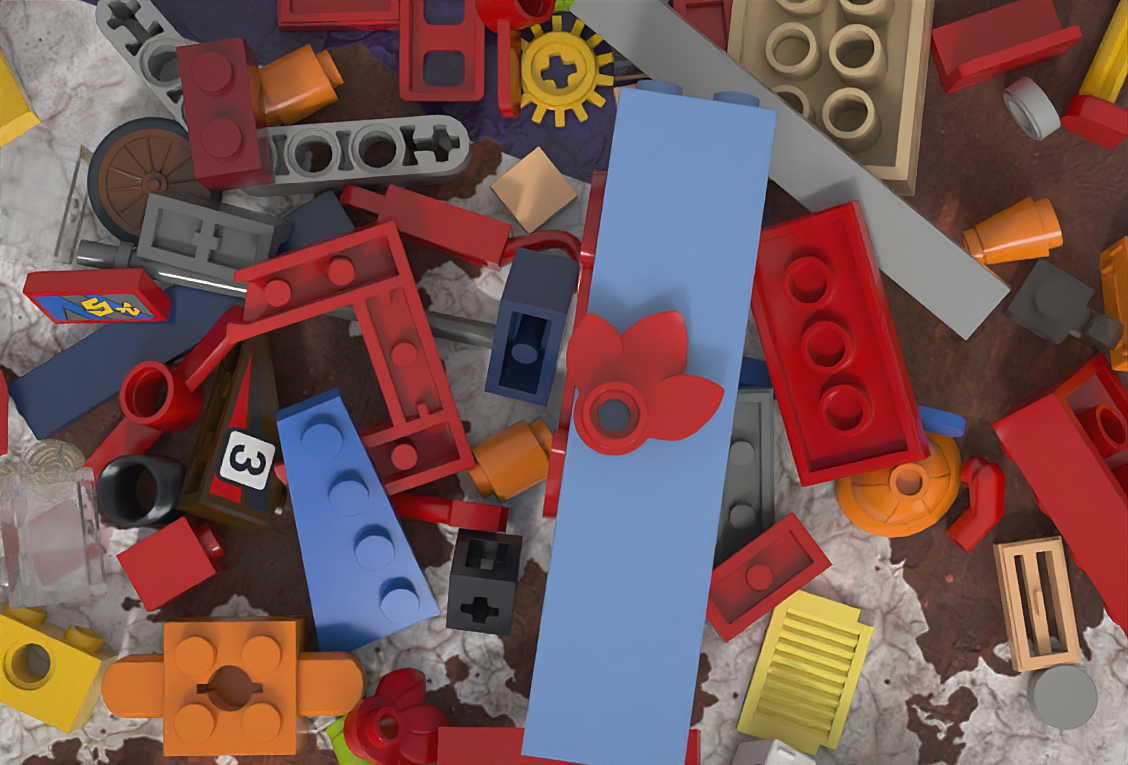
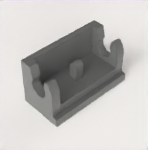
M175 189L149 192L136 256L247 286L248 282L233 281L234 271L276 256L280 244H284L290 238L293 221Z

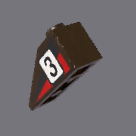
M267 332L238 341L220 361L175 508L245 533L271 528L272 522L276 521L281 515L287 500V487L276 476L274 464L284 460L277 426L276 412L280 411Z

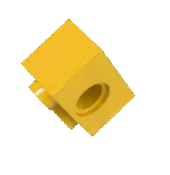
M11 598L9 604L6 602L0 603V702L66 733L87 725L102 693L103 676L110 665L117 661L119 654L102 647L106 639L92 630L70 624L68 629L65 630L45 621L48 612L31 602ZM34 644L42 646L49 654L50 669L45 677L35 674L28 664V653Z

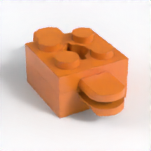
M308 615L179 617L164 622V654H131L114 662L103 676L101 692L104 703L114 715L122 718H163V756L296 755L308 743V716H341L349 713L366 694L368 678L366 669L360 659L348 652H308Z

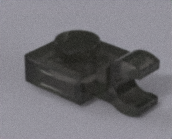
M1042 257L1034 261L1002 314L1054 346L1062 344L1068 333H1070L1090 348L1103 354L1108 349L1115 350L1119 340L1123 337L1124 325L1117 320L1085 307L1095 290Z

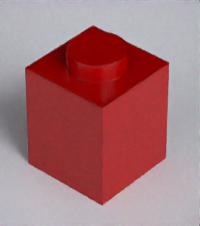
M195 515L181 517L116 555L147 612L168 606L229 570L222 556L228 554V548L222 535L210 520L202 523L201 519Z

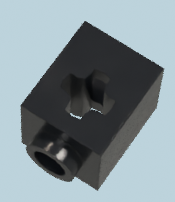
M466 528L458 529L449 576L446 628L510 637L523 536ZM481 559L494 561L493 569H481Z

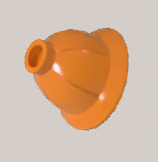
M924 431L931 456L927 459L835 480L838 502L845 516L858 528L872 535L889 538L906 537L921 532L935 524L949 510L957 497L961 485L959 470L962 466V460L953 437Z

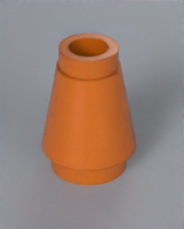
M1029 196L974 225L973 228L961 232L965 249L985 265L1048 257L1049 249L1063 245L1058 219L1047 197L1033 201Z

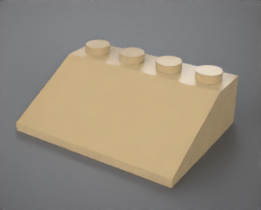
M733 0L727 54L900 196L915 195L935 0Z

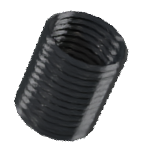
M121 455L109 461L101 470L96 483V501L101 512L111 522L124 527L170 524L180 519L186 513L175 508L188 468L180 460L167 455ZM145 468L152 473L156 482V497L153 506L147 513L141 508L136 497V484L139 475Z

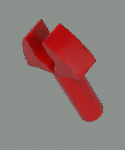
M399 492L390 497L398 516L401 518L447 524L453 527L506 533L509 507Z

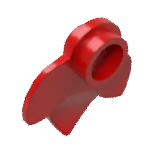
M673 310L644 317L631 325L621 336L602 317L589 313L574 330L568 342L566 352V368L580 393L575 402L573 420L580 439L593 451L606 456H622L638 449L648 438L663 441H681L701 429L718 410L725 393L724 388L709 379L683 374L687 365L688 340L684 319L680 312ZM607 401H619L627 407L629 422L624 429L609 431L600 424L598 411L602 404Z
M407 667L396 669L383 675L378 683L375 695L360 700L353 710L348 713L343 727L344 739L347 747L356 757L375 763V765H425L437 762L438 727H452V724L439 708L425 705L426 676L422 671Z

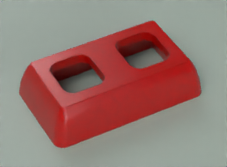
M400 0V97L407 102L480 101L484 96L485 24L478 13L476 0H465L464 20L458 25H430L424 20V0ZM430 52L461 53L464 56L463 82L458 86L427 85L424 82L425 56Z

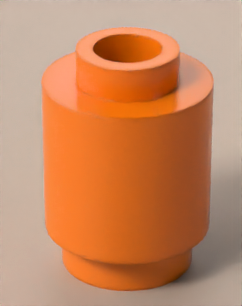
M308 43L259 69L267 127H274L282 122L284 126H290L339 101L334 88L344 84V81L327 49L315 55L311 45Z
M541 417L528 424L522 419L470 448L476 466L466 470L483 500L494 494L498 502L503 504L547 479L553 435Z

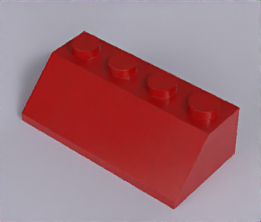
M1101 351L1018 402L996 420L992 427L999 436L1003 452L1011 461L1017 464L1033 489L1037 505L1044 514L1051 517L1067 542L1069 553L1074 563L1086 572L1101 595L1108 616L1115 624L1122 628L1128 638V391Z

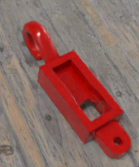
M345 184L338 202L344 207L378 218L377 221L392 216L402 240L500 273L503 267L513 262L517 247L537 252L560 249L569 256L570 260L579 262L582 242L575 235L567 231L547 230L513 237L511 224L389 184L386 196ZM579 270V275H578V279H577V284H576V288H575L574 295L577 293V290H578L580 270Z

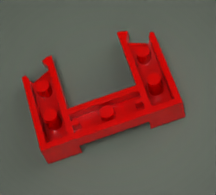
M392 216L234 271L233 281L248 282L243 322L228 321L226 337L229 344L350 304L353 305L391 416L390 419L363 428L359 432L389 496L476 466ZM282 460L274 464L276 476L286 485L288 479L285 463Z

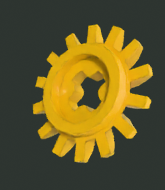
M552 16L553 31L544 33L538 24L530 27L535 37L530 43L521 38V88L524 91V94L521 95V108L532 101L538 105L532 117L533 122L539 124L547 109L555 111L556 127L565 126L564 110L572 109L579 121L583 122L588 119L582 106L585 100L601 108L606 102L594 89L596 86H613V76L599 74L600 67L614 61L612 52L596 56L593 50L601 43L603 38L596 33L587 41L582 39L580 36L585 23L579 19L576 20L572 31L566 32L562 31V16ZM553 56H560L561 61L565 65L574 64L577 70L576 73L568 76V86L562 89H557L553 80L543 81L540 72L549 69V58Z

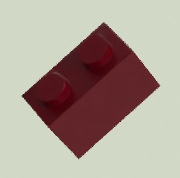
M243 37L176 47L195 179L211 193L275 183L258 60Z

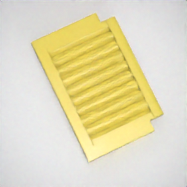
M798 590L776 606L770 616L735 730L763 740L776 738L799 752L815 757L819 745L837 750L874 631V627L857 622L861 610L802 590Z

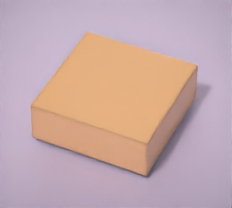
M537 147L490 185L492 192L526 234L536 233L578 199V194L540 147Z

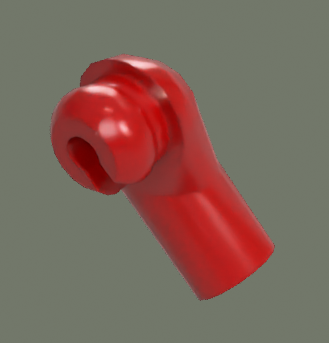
M981 455L968 458L959 470V478L963 485L970 488L969 506L945 531L946 536L967 554L1001 520L1005 512L1006 475L998 463H989Z

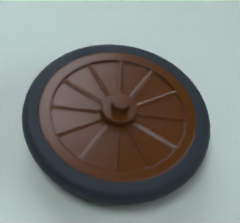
M143 117L118 126L99 143L88 168V196L97 218L112 235L121 241L135 243L136 248H138L149 192L175 189L208 199L222 201L223 191L211 193L195 179L189 134L180 122L168 118Z

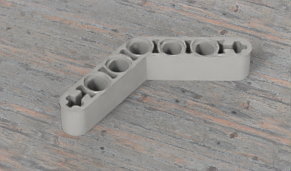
M99 0L95 17L96 24L101 33L188 132L181 78L179 77L171 82L160 81V72L163 65L173 58H178L176 47L188 45L187 42L150 0ZM134 15L152 38L142 44L124 24L128 17ZM445 115L267 127L275 183L240 188V190L250 196L271 197L324 193L329 189H332L333 192H339L343 190L345 184L363 189L388 188L389 184L397 187L447 184L458 181L467 174L472 165L473 151L465 127L460 121ZM449 138L452 148H455L449 151V161L437 162L432 151L437 149L438 139ZM407 139H413L418 150L414 152L418 162L414 166H410L411 155L406 144ZM379 141H387L397 147L396 155L387 166L373 168L365 164V153L372 144ZM320 145L332 149V160L324 170L316 173L303 170V157L312 147Z

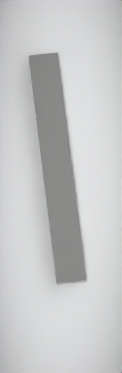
M575 0L568 9L652 80L666 81L681 86L683 88L682 96L713 100V95L716 92H741L759 98V107L778 110L768 176L812 213L853 200H859L878 268L963 339L967 340L1012 289L998 275L663 0Z

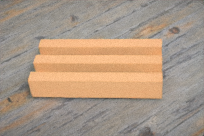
M1061 535L993 544L1013 670L1022 672L1057 665L1082 663ZM1045 551L1061 648L1060 652L1054 653L1051 650L1036 552ZM1015 555H1020L1036 651V655L1030 656L1014 561Z

